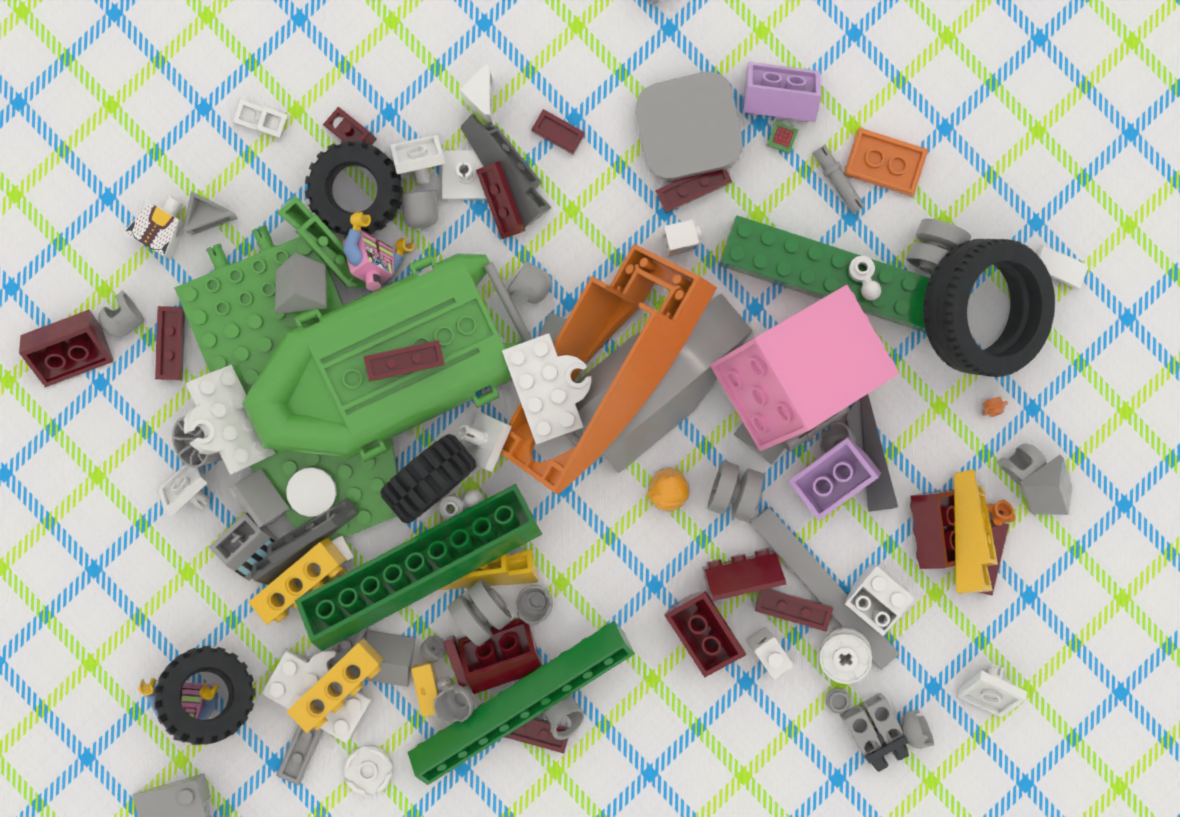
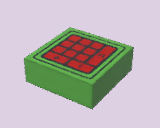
M776 121L767 146L789 154L799 130Z

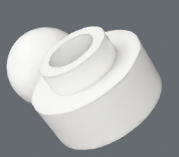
M866 256L854 258L848 270L850 277L856 282H862L861 293L865 299H877L881 294V286L878 282L871 279L875 271L873 261ZM858 265H865L867 270L864 272L860 271Z
M478 490L467 491L462 499L459 496L450 495L441 501L439 505L440 514L448 520L465 511L466 507L470 508L482 502L483 496ZM449 504L455 507L453 513L448 511L447 507Z

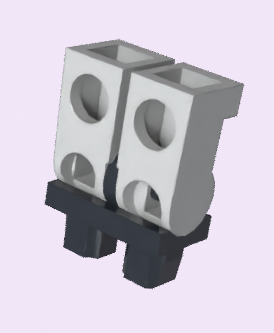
M882 693L862 702L864 709L858 704L840 714L863 757L878 772L889 766L884 757L886 754L892 752L897 761L909 756L906 746L908 741L887 698ZM865 711L868 713V715H869V717H870V719H871V721H872V723H873V725H874L875 727L872 726V724H871L870 720L868 719V717H867Z

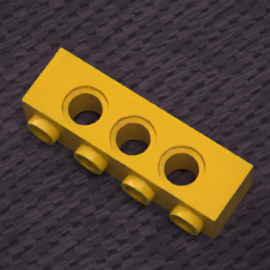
M328 537L314 546L248 603L266 625L274 620L279 623L289 615L286 611L292 605L294 608H297L296 599L304 596L309 591L325 585L322 580L327 576L332 579L343 569L340 565L346 561V558ZM314 563L320 566V573L314 570ZM296 578L302 581V588L297 586ZM278 593L284 596V603L279 600Z
M363 638L286 712L306 733L312 728L317 731L328 721L325 716L330 711L335 714L346 704L343 699L348 694L353 697L363 687L361 682L366 677L371 680L381 670L378 665L384 659ZM350 665L358 666L360 675L352 674ZM332 682L339 683L342 686V692H336L332 687ZM314 700H321L324 703V709L317 708Z

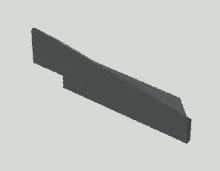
M471 114L461 125V130L483 166L500 161L523 225L526 228L551 208L535 190L542 182L497 126L491 123L484 126L476 115Z
M867 394L855 401L850 408V413L844 417L846 425L855 434L856 445L869 456L881 472L879 478L866 486L868 512L897 508L898 503L871 402Z
M347 498L269 544L267 547V557L252 565L251 578L256 582L269 585L319 542L330 537L359 513L358 509Z

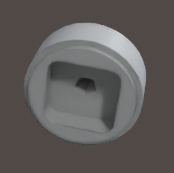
M437 636L428 637L422 642L420 647L422 656L429 662L439 661L446 653L444 641Z

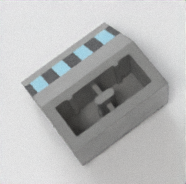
M247 512L215 540L209 548L227 567L250 581L252 579V565L267 557L268 545L278 540V538L267 526L259 528Z

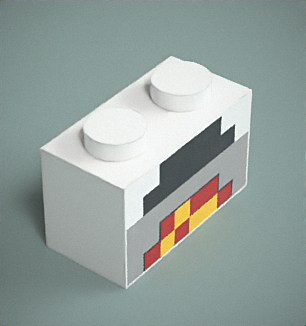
M693 219L664 226L662 238L667 257L696 250L702 235L699 225H695Z

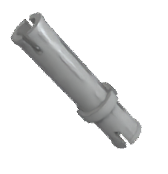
M826 144L814 151L812 154L823 168L824 176H828L851 211V214L864 207L865 204H863L840 167L842 165L840 162L835 161Z
M849 407L844 408L802 436H795L783 441L782 444L787 451L791 452L805 441L810 442L814 439V435L830 426L832 422H836L844 415L850 413Z

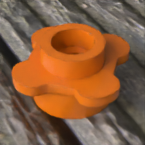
M1001 397L989 399L982 404L985 410L982 415L998 416L1004 412L1008 402H1003Z
M1006 500L988 505V512L991 513L993 523L996 526H1001L1007 521L1011 523L1015 520L1014 509Z

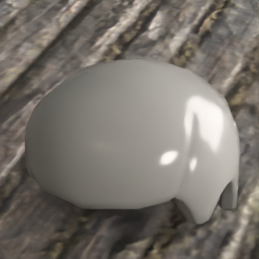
M832 422L830 428L822 432L820 448L824 455L847 437L857 444L855 434L843 422Z
M529 585L522 589L516 599L517 615L527 624H538L545 620L551 614L553 608V600L549 590L541 585Z
M460 685L447 686L434 699L435 713L438 718L447 724L455 721L463 722L474 711V698L467 688Z
M919 710L907 712L902 719L901 729L909 745L918 749L934 746L933 736L925 717L916 716L917 713H920Z

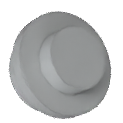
M841 688L830 690L825 699L827 707L834 713L845 712L851 702L849 694Z

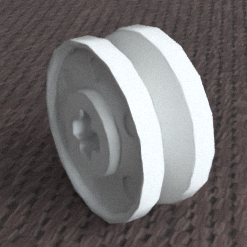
M842 627L832 630L825 636L821 643L819 661L822 670L830 679L838 683L851 684L859 682L867 676L872 665V649L869 640L863 633L854 628ZM848 653L850 654V657H848V656H845L844 658L841 657V654H843V655H847Z

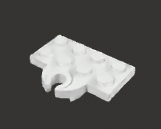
M549 333L502 350L536 445L584 428L575 404L583 400L589 393L592 379L591 376L586 377L581 383H575L571 379V374L575 369L585 370L588 368L584 362L577 357L569 355L558 356Z
M232 365L186 383L196 407L189 411L183 419L184 433L187 434L194 431L195 427H200L204 431L203 439L196 438L190 442V445L197 449L199 454L210 455L219 452L230 475L275 454L274 450L263 448L242 405L246 393Z
M286 650L261 694L289 709L331 669L329 661L337 655L338 650L321 651L315 654L309 661L290 650ZM350 665V671L355 675V667ZM332 682L333 689L336 692H342V686L337 682ZM358 691L353 697L348 694L343 699L346 704L335 714L330 711L325 716L328 721L321 729L347 743L373 698L361 691ZM315 699V706L319 709H324V703L319 699Z

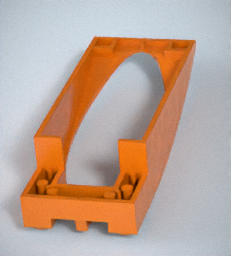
M636 244L632 245L610 286L591 276L553 343L558 356L569 355L577 357L587 364L608 339L639 308L651 314L576 447L553 459L535 462L532 455L536 443L520 402L508 424L512 427L501 450V454L556 494L561 493L606 450L645 404L679 355L717 287L704 278ZM654 284L670 291L659 312L643 304ZM575 369L572 372L571 379L573 382L582 369Z

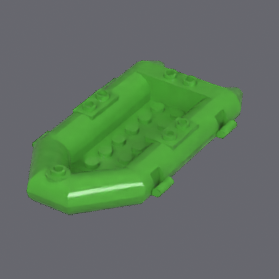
M457 253L435 263L433 256L430 254L408 264L412 272L411 275L324 315H321L318 308L294 316L298 326L286 331L242 402L263 448L346 459L360 453L363 461L366 462L387 452L383 442L472 399L475 406L479 408L499 398L496 388L512 381L502 350L521 343L502 342L477 290V285L487 274L484 268L486 264L490 263L485 254ZM432 265V271L421 276L417 274V271ZM318 317L320 322L303 329L301 324ZM439 340L444 360L443 366L369 382L363 356ZM487 386L490 388L491 391L476 397L475 392ZM377 439L378 445L363 452L361 446Z

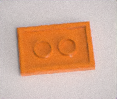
M858 128L844 175L913 197L928 149Z

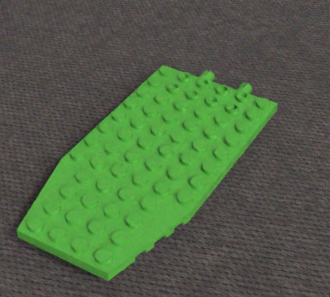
M266 225L260 226L258 230L257 228L252 230V234H254L260 249L258 254L236 263L228 264L222 245H213V248L209 247L206 249L215 268L213 272L174 287L210 373L232 365L246 395L286 331L298 326L294 316L305 312L297 311L276 314V270L294 253L324 264L301 237L278 246L274 245ZM327 266V308L318 309L321 315L343 306ZM317 317L301 325L305 329L320 321ZM393 438L383 442L387 452L366 462L363 461L360 453L346 459L274 450V455L250 466L253 473L262 469L290 508L284 514L295 529L317 517L299 514L291 507L287 500L286 489L289 480L296 472L308 467L320 468L333 477L337 487V496L331 508L349 498L359 511L355 517L329 537L331 541L342 535L344 538L397 517L381 498L380 492L384 485L397 474ZM376 439L366 445L361 446V448L364 452L378 445L379 443Z

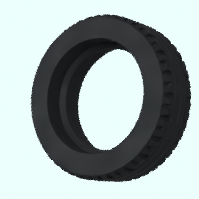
M973 239L954 247L941 259L928 281L923 301V320L926 334L938 357L949 367L959 372L989 377L1011 375L1029 364L1044 346L1051 331L1055 314L1054 287L1045 264L1027 245L1008 239ZM994 265L1000 270L1007 282L1010 293V312L1000 337L990 347L982 350L970 332L967 307L974 283L986 268Z

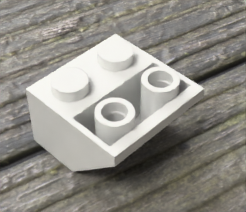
M870 563L855 581L844 604L884 636L915 598L880 568Z

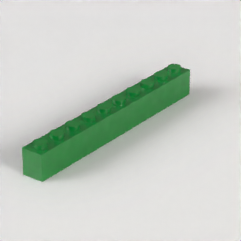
M615 621L604 625L600 630L582 639L580 643L562 652L547 664H543L528 676L521 678L511 687L499 692L498 695L489 701L480 704L465 721H456L445 729L438 731L426 741L419 743L415 748L408 751L415 777L427 785L431 784L633 656L635 653L625 632Z

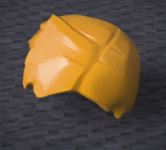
M667 467L665 470L660 469L652 477L649 491L646 494L659 510L674 511L686 503L689 498L690 488L686 478L678 469Z

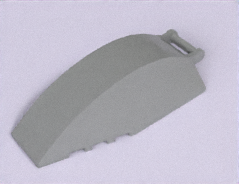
M722 294L710 299L691 335L659 385L623 431L593 463L604 455L615 470L620 473L694 412L717 380L710 364L742 346L752 333V329ZM640 333L629 338L576 382L581 383L589 376L592 379L589 393L583 400L575 404L584 426L582 428L584 432ZM574 431L565 434L572 445L576 447L580 440L579 436Z

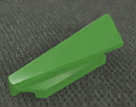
M297 196L290 198L277 212L278 215L297 229L295 232L345 287L366 288V282L351 274L347 258L343 252V244L316 214L313 215Z

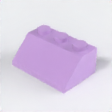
M748 62L743 96V112L754 116L768 115L777 119H796L800 122L816 121L821 100L820 71Z
M847 437L788 482L819 521L879 478L881 472L869 456Z

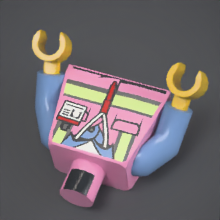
M356 212L350 217L353 229H349L347 238L343 241V252L347 258L351 274L366 282L368 290L376 291L381 288V284L392 279L404 259L402 257L403 254L413 251L415 243L411 242L405 246L408 238H401L395 243L397 250L395 253L393 247L361 229V227H366L370 224L371 217L370 215H363V212Z
M151 678L150 683L146 684L144 679H141L138 691L146 695L156 717H158L157 710L154 709V690L157 680ZM185 682L180 694L184 710L193 718L207 720L216 708V692L219 686L215 684L213 689H211V684H207V682L204 684Z

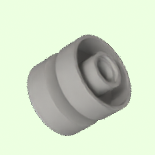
M922 219L916 233V238L923 243H913L906 260L920 270L932 274L941 259L954 247L970 240L971 235L964 229L944 221Z
M185 416L176 421L172 431L173 446L177 456L185 465L198 468L223 460L219 452L210 455L199 454V451L192 447L190 442L196 438L203 439L204 431L200 427H195L194 431L185 434L183 421Z
M723 460L713 483L707 509L724 514L730 503H733L732 518L749 522L754 511L758 508L762 497L764 473L747 468L739 483V465Z
M482 579L468 589L473 603L460 595L447 606L452 618L460 629L479 647L493 636L488 622L496 629L501 630L513 620L502 597Z

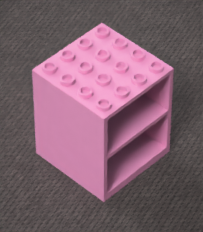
M848 285L843 286L710 364L759 451L813 429L899 374L894 361L889 357L882 345L881 339L875 333L867 315L862 311Z

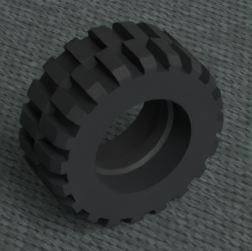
M349 140L341 141L339 145L332 144L328 146L326 152L321 151L316 156L318 160L315 164L311 162L308 168L311 170L310 176L305 178V184H308L305 196L310 201L308 206L311 212L315 213L328 229L343 235H348L349 229H353L350 217L356 212H348L342 209L335 202L332 192L336 176L349 166H360L372 173L377 183V195L374 202L369 208L361 211L363 215H370L371 222L368 226L361 227V229L371 235L375 234L374 232L384 229L389 221H393L397 208L400 209L401 206L400 198L403 195V187H401L400 181H402L400 174H397L394 162L377 147L357 140L355 142H350Z
M447 434L421 452L393 476L381 489V498L403 523L410 524L461 483L477 467L476 460L455 435Z
M203 646L198 649L193 648L177 656L161 673L154 690V709L157 710V719L160 724L164 725L165 731L177 737V740L183 743H191V745L213 744L236 733L248 720L247 716L254 706V703H252L253 697L256 696L255 688L252 687L254 679L252 674H248L246 670L248 666L245 662L241 663L237 659L238 656L233 652L229 654L225 652L224 648L217 647L215 649L211 648V646ZM200 672H211L218 675L228 688L229 696L226 707L218 716L212 719L200 720L193 718L184 710L181 704L180 694L184 683L189 677Z

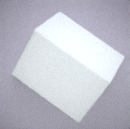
M484 65L460 89L464 102L488 125L489 123L493 124V75L490 65Z

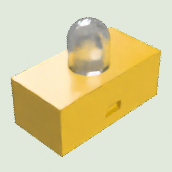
M427 661L414 664L411 671L421 715L424 717L436 714L434 699L445 687L454 685V681L448 676L437 678L434 662Z

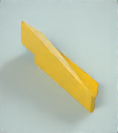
M974 469L954 474L956 592L958 594L993 591L987 566L998 565L986 495L983 487L977 485Z
M532 549L509 556L507 553L439 590L470 588L480 579L489 586L537 583L538 575Z

